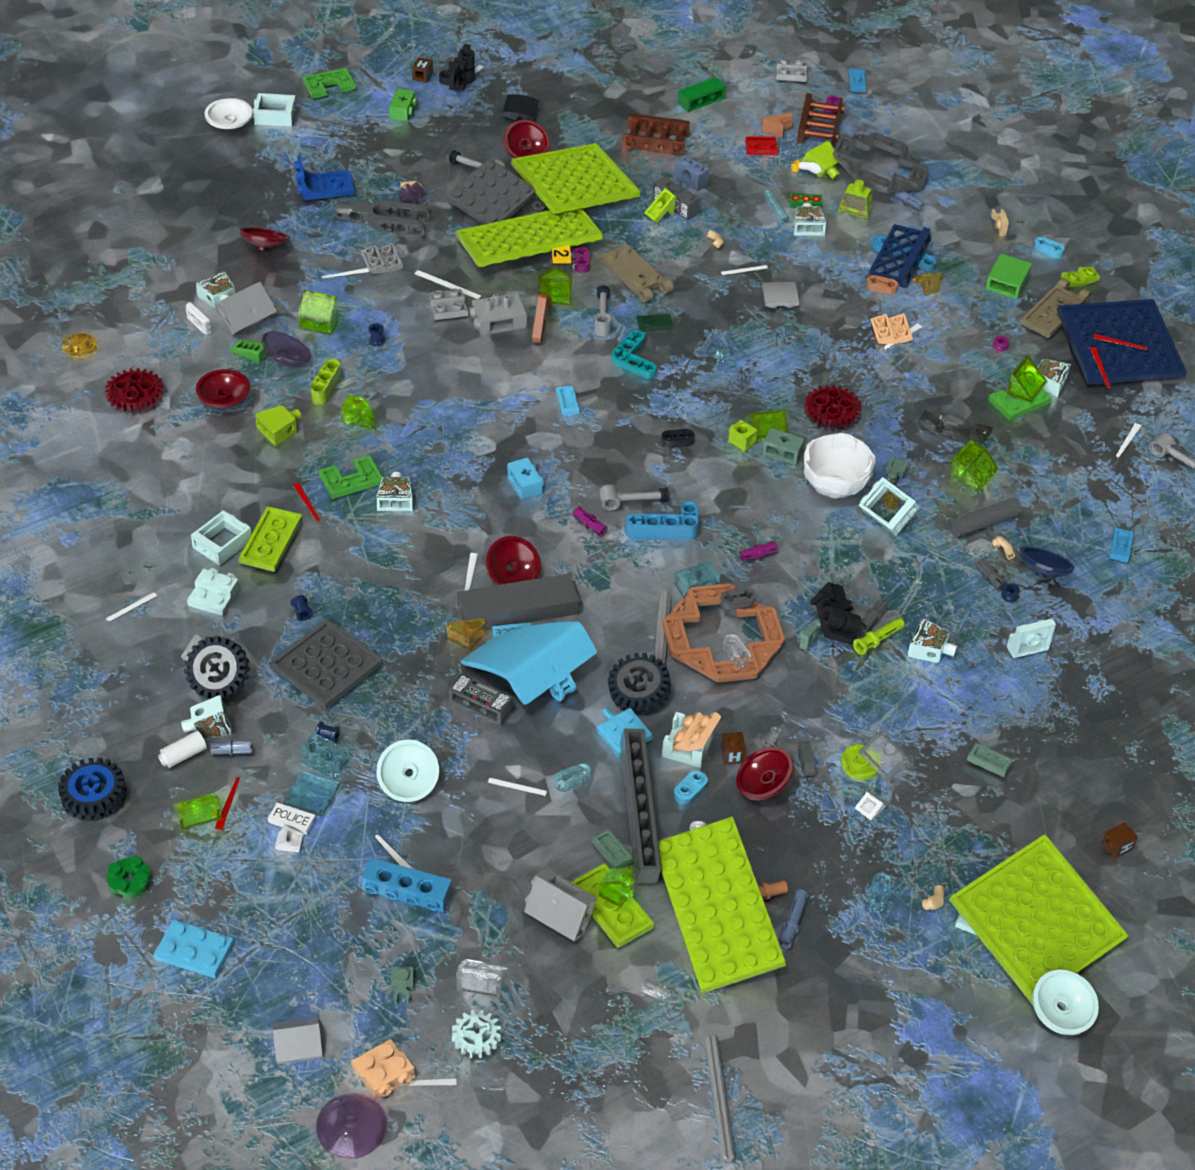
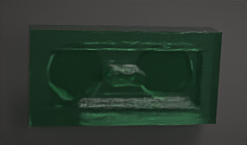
M670 313L636 317L638 330L642 332L673 330Z

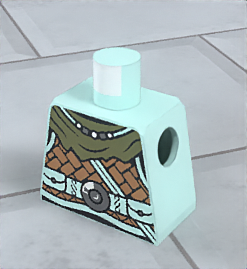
M810 203L798 206L794 235L825 236L826 220L821 208L811 206Z
M225 272L196 283L198 297L215 309H217L215 305L219 301L235 294L234 286Z
M1042 359L1039 367L1029 364L1026 374L1034 376L1033 381L1045 392L1058 397L1068 377L1071 364Z
M393 472L391 477L382 478L377 493V511H413L412 492L408 477H402L400 472Z
M922 618L910 643L908 657L937 663L940 661L943 653L954 657L958 646L948 643L949 631Z
M220 695L190 708L192 718L181 721L184 733L196 730L202 735L203 739L233 734L231 719Z

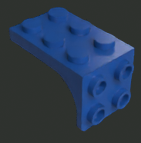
M297 156V161H294L297 172L296 183L298 184V193L302 194L303 200L355 195L350 170L317 174L309 173L303 169L301 156Z

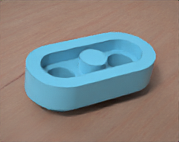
M701 771L689 773L675 787V801L682 805L692 803L707 787L708 778L706 774Z

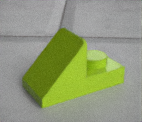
M664 188L644 213L656 223L661 220L666 212L673 216L677 197Z

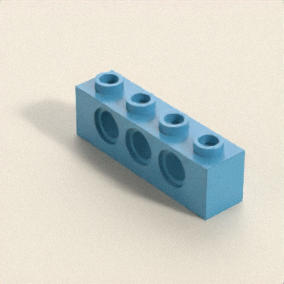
M374 858L369 859L361 876L363 891L369 894L385 896L391 900H400L410 905L422 906L431 911L444 912L452 893V879Z

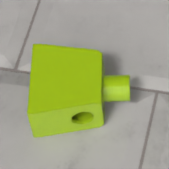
M281 405L255 414L257 428L274 446L295 434L297 431L296 421L302 418L298 409L289 412Z

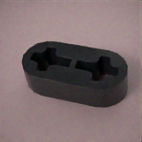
M690 429L667 430L661 434V444L666 448L691 446L695 439V433Z

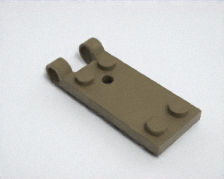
M628 244L600 255V261L628 286L643 303L653 299L651 290L659 288L663 294L674 290L672 281L670 279L665 280Z
M1061 278L1021 318L1020 324L1042 336L1050 338L1063 325L1057 312L1058 305L1086 304L1089 302L1092 293L1082 289L1076 295L1068 291L1070 282Z

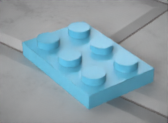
M173 919L153 955L155 960L216 978L234 945V938Z

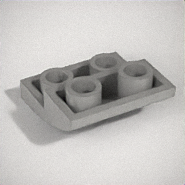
M784 58L777 60L776 80L806 82L807 62H804V60L789 61V59Z
M393 243L377 249L376 245L361 250L368 270L372 274L389 273L404 268Z
M795 282L761 283L765 306L769 308H777L778 306L792 308L795 305H799Z
M453 288L449 291L437 290L433 293H428L434 320L468 316V309L462 289Z

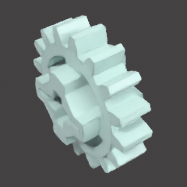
M471 1010V1015L469 1016L464 1012L463 1019L457 1018L456 1025L452 1026V1041L455 1042V1048H461L462 1055L469 1052L470 1058L474 1054H478V1057L482 1058L483 1052L490 1055L491 1048L496 1050L497 1042H501V1026H498V1019L492 1020L491 1013L485 1016L483 1010H480L479 1014H475V1011Z

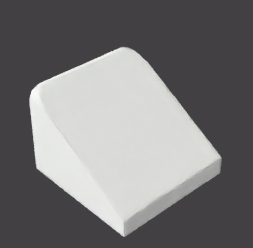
M866 792L855 809L872 821L886 806Z
M285 825L278 832L274 849L299 852L304 833Z

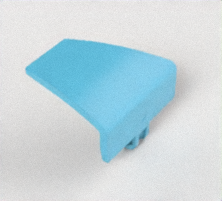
M578 621L554 622L522 627L496 635L463 658L461 663L469 667L492 672L507 679L522 704L525 705L549 688L551 695L557 701H562L566 694L574 692L576 684L570 672L594 656L597 650L584 627Z

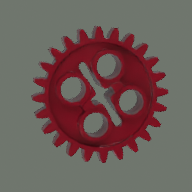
M130 368L129 372L123 370V374L117 372V377L111 376V381H107L108 385L105 386L107 402L111 403V407L116 406V410L122 408L123 412L127 409L130 413L133 410L139 413L140 409L147 411L146 407L153 408V404H158V400H162V395H164L162 379L158 378V374L153 375V371L147 373V369L140 371L137 368L136 371H133Z
M826 385L825 388L819 386L818 390L813 388V392H808L804 402V413H807V418H812L811 422L817 421V426L823 424L824 428L830 426L831 430L836 426L840 430V426L847 428V424L852 426L853 422H857L858 418H860L862 406L858 396H854V392L848 393V388L842 390V386L835 388V385H832V388H829Z

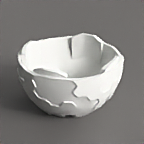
M835 433L814 439L806 445L804 474L810 484L821 495L835 499L844 498L859 493L869 483L873 475L875 455L863 441L849 434Z

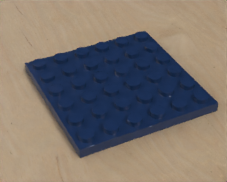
M1154 299L1058 305L1057 312L1087 384L1105 383L1090 347H1096L1109 383L1186 376L1187 371ZM1094 334L1147 347L1148 350L1094 339L1093 337Z

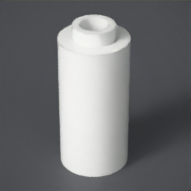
M195 731L162 748L158 758L163 766L171 768L205 750L207 746L202 735Z

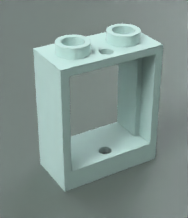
M258 93L257 99H254V108H252L254 123L257 125L292 127L296 112L295 95ZM261 108L285 109V111L261 110Z
M883 477L873 485L870 493L865 495L859 504L864 513L895 536L919 510L916 501ZM887 490L905 502L889 523L871 510Z
M223 510L191 534L192 547L220 566L245 547L251 536V528L246 523L236 519L234 515ZM224 528L237 535L222 547L210 540Z

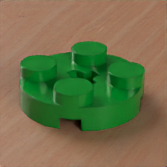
M139 856L121 859L110 864L108 867V887L113 894L116 895L117 893L122 895L123 898H133L141 895L147 890L146 887L149 882L151 883L150 868ZM127 875H133L132 880L129 881L125 877Z

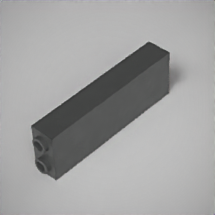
M570 573L457 592V606L465 633L492 629V626L529 623L579 614V606L582 605L580 594L576 593V581H572Z

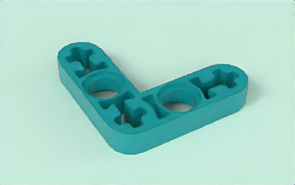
M640 330L631 331L612 351L611 362L647 379L656 376L657 367L653 362L634 355L644 344V332Z

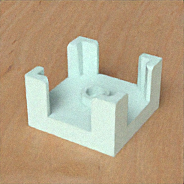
M676 712L673 718L671 733L666 735L663 741L662 757L701 768L713 740L714 730L701 749L694 751L673 750V743L675 741L673 738L679 730H682L684 726L682 723L686 718L685 714Z

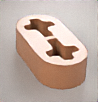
M871 275L867 278L866 287L874 292L893 295L897 293L898 282L894 279Z

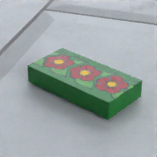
M790 193V207L797 208L804 203H810L811 206H818L822 209V195Z

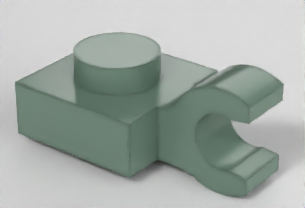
M891 457L885 473L889 474L888 482L895 485L897 476L903 478L909 462Z

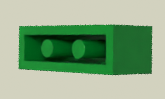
M716 77L678 90L677 103L687 112H691L725 99L726 85Z

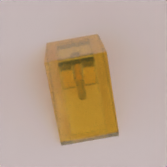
M485 618L447 623V639L469 651L486 635Z

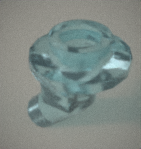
M724 346L721 349L718 348L715 358L718 359L717 363H724L726 360L731 368L735 367L737 363L727 353L728 349Z

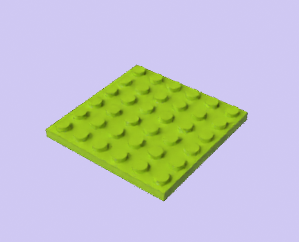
M597 143L511 160V165L528 184L534 187L535 193L553 214L640 197V190Z
M1045 834L949 898L950 902L1032 1005L1034 987L1044 974L1053 970H1069L1079 973L1129 937Z

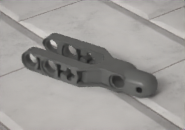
M389 200L375 203L338 202L333 207L334 215L340 220L369 225L377 232L412 237H422L424 235L426 225L422 221H428L432 214L431 209L424 205ZM408 209L412 214H407L404 210ZM420 212H426L428 216H422ZM402 224L406 229H401L398 225ZM414 227H420L422 231H417Z

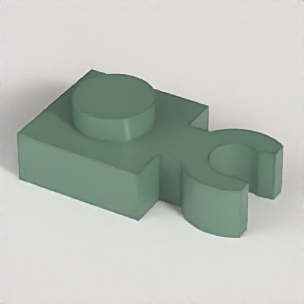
M816 618L813 623L801 631L799 639H801L799 648L806 651L815 641L816 635L820 634L822 628L819 618Z
M391 967V991H395L393 993L395 1005H397L399 997H405L406 1004L410 1003L409 991H413V967Z

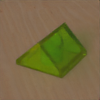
M557 266L552 267L538 276V296L539 293L550 295L553 298L552 305H572L573 277Z
M1028 354L1024 356L1010 374L1007 394L1027 402H1032L1048 381Z
M786 409L745 414L747 423L758 430L756 441L765 440L771 428L788 433Z
M214 792L173 804L181 831L222 819L219 797Z

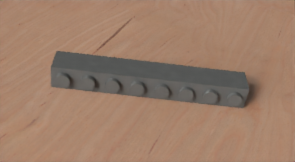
M624 728L620 740L635 883H657L661 865L644 729Z

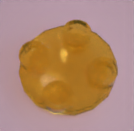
M84 332L68 335L61 344L62 350L70 355L72 359H79L82 355L93 353L97 349L95 337Z

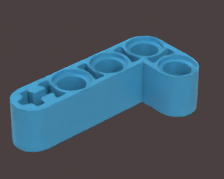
M686 501L681 505L680 514H630L626 517L625 535L632 539H693L697 536L698 506L692 501Z

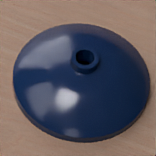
M1025 546L1020 548L1019 555L1021 559L1039 577H1061L1069 575L1074 571V565L1056 553L1037 547Z

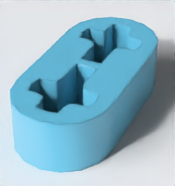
M1038 237L1034 243V249L1037 252L1052 258H1061L1063 256L1065 248L1058 242Z

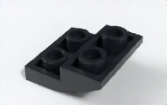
M507 94L502 115L515 121L518 116L524 120L533 121L539 100L525 95Z

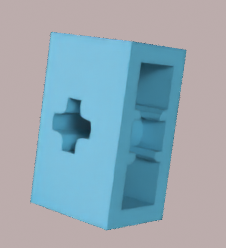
M528 457L507 463V477L522 500L542 494V486H544L543 477L538 475L535 465L531 464Z

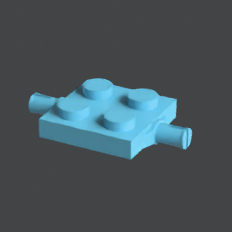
M610 708L604 709L602 713L608 720L596 726L599 735L618 758H621L620 740L624 728L644 729L646 743L653 740L651 732L631 708L617 715H614Z

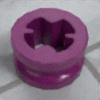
M1000 335L996 336L993 342V348L997 351H1005L1009 345V339Z

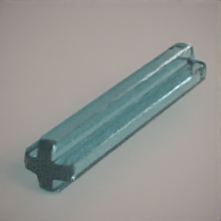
M771 190L765 191L764 197L781 224L788 223L789 217Z

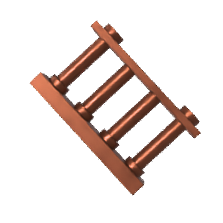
M806 93L797 143H803L804 137L810 136L831 139V145L834 148L835 142H838L839 139L837 129L840 115L844 114L845 105L842 104L843 98H840L839 105L815 102V100H812L813 94ZM813 108L837 111V114L815 112ZM811 118L834 120L835 124L811 121ZM809 127L833 130V133L813 131L808 129Z
M629 113L627 129L630 130V133H623L622 148L684 156L685 141H682V138L689 137L690 121ZM636 131L646 132L645 136L636 135ZM652 133L661 134L660 138L651 137ZM667 135L676 136V140L666 139Z

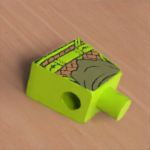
M856 180L854 184H849L838 211L867 220L872 212V190L864 187L863 180Z

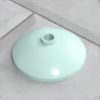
M402 740L393 743L382 753L377 764V779L381 788L388 796L400 802H415L423 799L431 793L439 778V764L435 754L428 746L415 740ZM409 769L413 770V775L406 776V771Z
M1069 970L1050 971L1038 980L1033 990L1032 1000L1037 1016L1048 1028L1064 1035L1083 1033L1093 1025L1097 1018L1099 1004L1096 993L1089 982L1077 973ZM1057 1005H1060L1063 1010H1060Z

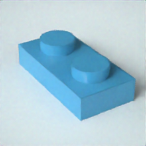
M849 69L850 92H866L864 69Z
M1115 528L1110 559L1128 563L1133 531Z

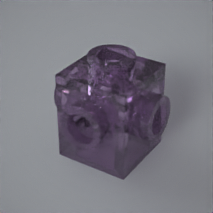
M418 181L412 185L407 183L401 187L402 191L397 194L400 202L417 205L421 203L420 199L426 196Z

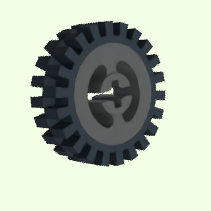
M634 653L635 658L632 659L630 654L626 655V661L622 658L619 659V666L615 663L612 666L613 670L609 672L608 687L612 701H614L617 707L620 705L622 711H625L626 708H631L632 711L636 710V715H641V710H645V714H649V708H652L653 711L658 710L657 704L662 707L664 705L663 699L667 701L669 698L668 694L671 692V681L665 663L662 664L661 659L658 658L656 660L652 654L648 658L647 653H642V657H639L638 653Z

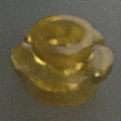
M891 492L883 496L884 505L887 508L896 509L899 506L900 499Z

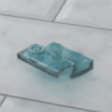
M300 770L294 785H290L282 804L322 817L330 806L340 785L336 781Z

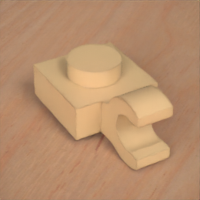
M993 209L991 217L995 220V228L998 229L999 235H1006L1009 224L1006 212L1001 209L1000 213H996Z

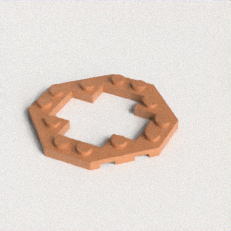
M729 583L691 587L687 595L677 603L671 614L667 615L662 622L670 655L718 683L756 679L785 641L776 610L769 605L766 607L758 603V599H755V603L751 607L734 609L737 618L756 616L762 634V642L747 643L746 648L750 659L714 662L710 647L690 648L683 623L700 622L701 616L698 606L720 604L721 594L736 588Z

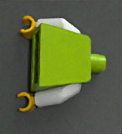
M829 141L808 151L802 162L795 160L794 164H791L793 172H798L800 169L808 170L820 178L828 174L833 180L840 175L836 169L839 162L833 156L835 149Z

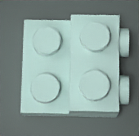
M214 568L209 570L203 569L195 580L193 592L187 599L188 606L223 616L240 589L239 579L232 573L224 575Z
M1041 620L1018 626L1016 632L1010 634L1007 644L1012 657L1017 658L1049 650L1056 625L1054 620Z

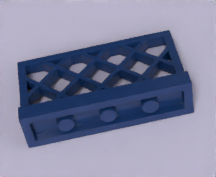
M894 224L868 272L869 276L877 275L894 279L900 283V287L907 288L931 242L930 229L924 227L923 230ZM896 230L904 233L897 237L894 235ZM918 235V238L910 240L909 236ZM904 238L908 240V242L903 243L901 245L898 242L899 240H902ZM896 242L897 246L889 249L888 245ZM908 246L912 247V250L908 252H904L903 248H906ZM900 250L902 254L894 257L892 253ZM889 254L891 258L883 261L882 257ZM905 258L906 261L898 265L896 261ZM894 262L895 266L887 269L885 265ZM882 266H883V268H884V271H881V272H876V271H875V270H876L877 268H879V267H882ZM896 270L899 271L898 276H893L890 274L891 272H894Z

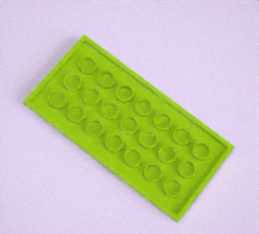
M581 208L559 214H553L548 210L456 231V237L477 267H485L489 264L517 260L521 257L534 256L538 253H548L552 249L563 246H579L583 243L596 242L602 239V232Z
M733 816L658 841L661 872L702 994L786 966Z

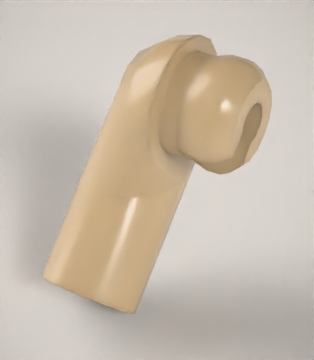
M713 230L708 232L707 237L714 240L713 246L719 249L724 244L723 237Z
M935 886L934 895L922 900L923 909L935 910L943 906L945 892L943 886Z

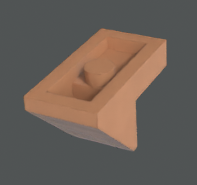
M792 113L763 117L761 131L782 138L783 130L792 129Z

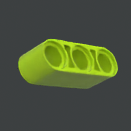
M326 360L310 386L311 400L314 404H325L340 381L341 368L338 360Z

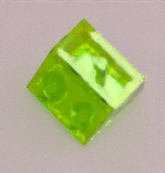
M304 290L298 312L299 329L331 336L338 325L337 297Z
M969 440L951 460L948 475L980 491L995 475L998 467L985 447Z

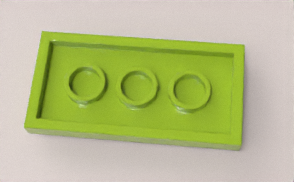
M267 506L239 556V563L275 572L303 520L302 514Z
M605 863L571 881L574 885L597 897L591 916L617 948L654 928L653 921Z

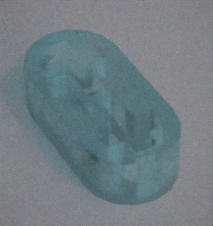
M577 764L559 771L554 777V786L560 792H566L582 786L590 781L591 769L586 764Z
M877 873L872 879L868 906L875 912H881L887 906L892 880L885 873ZM879 882H884L883 889L878 888ZM876 896H880V897H881V898H880V903H876V902H875V901H876Z

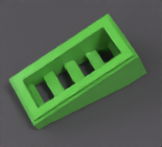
M240 339L230 349V352L260 364L269 354V346L266 343Z

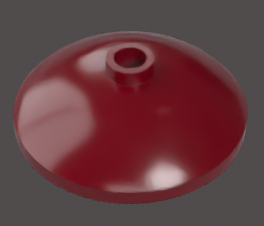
M518 120L507 128L504 134V145L509 155L514 159L549 152L550 139L545 129L538 123L531 120Z
M244 227L239 230L242 238L248 243L258 246V249L267 251L268 248L279 247L289 241V235L275 230Z
M231 369L211 371L202 376L196 385V394L199 400L214 408H229L238 405L250 393L248 378L244 374Z
M505 536L496 540L487 551L485 558L486 570L496 585L538 579L541 572L540 556L535 547L527 540L517 536ZM507 565H510L512 567V570H509L507 568Z
M766 747L747 757L740 766L736 777L737 787L743 796L751 800L771 798L779 794L789 784L794 773V761L791 755L783 748Z

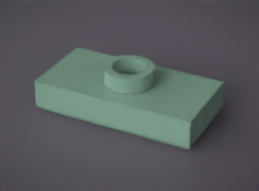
M975 743L967 757V761L1002 777H1005L1013 763V759L978 743Z
M610 829L591 838L592 844L614 871L633 862V857Z

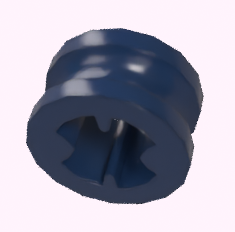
M1006 584L1003 586L1001 597L1006 602H1015L1018 599L1020 589L1015 584Z

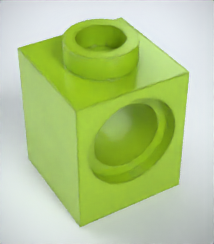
M740 420L729 428L728 442L746 451L756 443L758 430Z

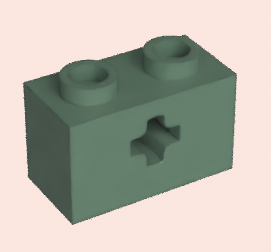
M771 428L764 440L762 455L796 465L803 452L805 438Z

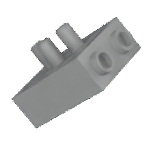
M261 282L255 283L219 301L215 305L232 336L273 316L277 312L275 303L270 300L267 289Z
M518 293L501 296L493 294V297L472 300V308H469L470 317L474 318V327L478 329L480 335L527 327V314Z
M549 869L544 870L540 874L537 873L532 879L531 885L533 887L526 897L525 903L527 904L524 912L572 941H576L586 932L597 897Z

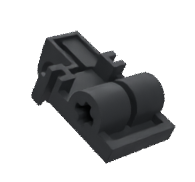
M464 44L462 49L459 50L457 58L455 57L453 62L449 61L448 70L439 73V82L450 86V90L464 91L466 83L475 81V52L470 49L469 44Z
M828 582L810 600V603L815 605L824 637L853 645V641L857 639L856 633L861 628V617L850 613L854 607L851 606L852 601L846 599L843 586Z

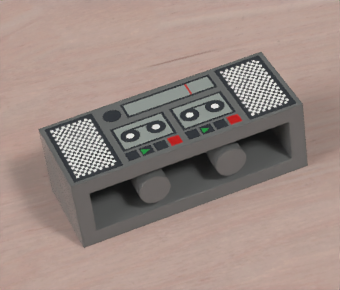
M663 177L654 183V200L666 188L677 197L674 209L676 214L687 221L699 214V197L667 177Z
M461 673L449 688V702L496 724L501 725L513 710V696L489 684L480 682L472 676Z

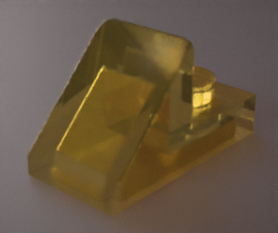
M943 272L922 273L912 276L913 283H920L923 287L924 295L927 296L939 292L944 274Z

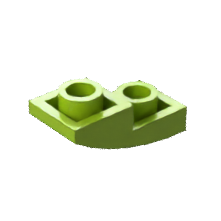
M1079 267L1077 272H1063L1061 278L1070 282L1069 287H1079L1098 281L1100 276L1093 267Z

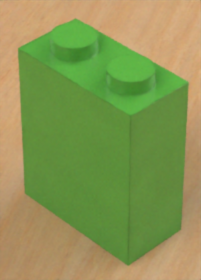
M1000 254L988 276L986 289L1017 299L1030 275L1032 263Z

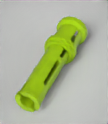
M897 617L878 630L867 632L861 639L857 638L853 641L855 651L860 655L866 654L870 648L879 646L880 641L903 629L905 623L901 618Z

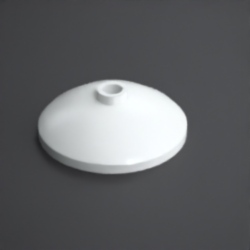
M234 98L220 99L211 103L206 108L205 118L209 124L216 128L225 130L236 129L250 121L252 118V108L243 100Z

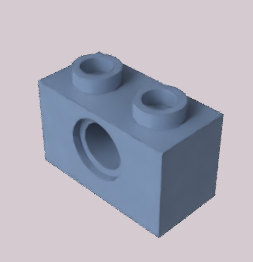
M685 155L675 161L674 177L694 190L699 191L708 185L709 169Z

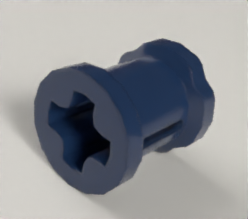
M379 323L371 324L368 328L371 336L369 343L376 347L383 345L385 342L383 325Z
M298 595L290 601V605L295 609L296 618L299 621L308 620L313 615L312 609L307 605L308 600L304 595Z
M320 721L317 724L314 738L317 740L320 738L325 739L335 745L340 735V727L324 725V722Z

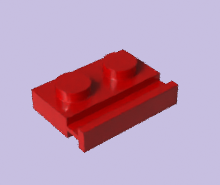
M745 136L746 155H778L776 137Z

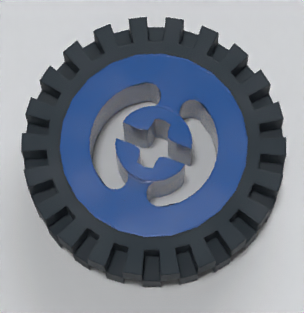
M92 757L88 758L89 763L86 764L84 759L79 761L80 766H77L76 763L72 764L73 771L67 768L65 775L60 777L61 782L58 783V792L65 811L67 813L70 812V815L74 818L78 816V820H83L85 816L87 821H92V816H96L97 820H101L100 814L104 813L105 817L110 816L109 810L115 813L117 806H122V799L125 800L127 792L124 775L117 764L113 763L111 765V761L108 759L103 763V759L98 757L97 762H94ZM101 783L106 785L104 790H102ZM81 788H83L84 795L79 793Z

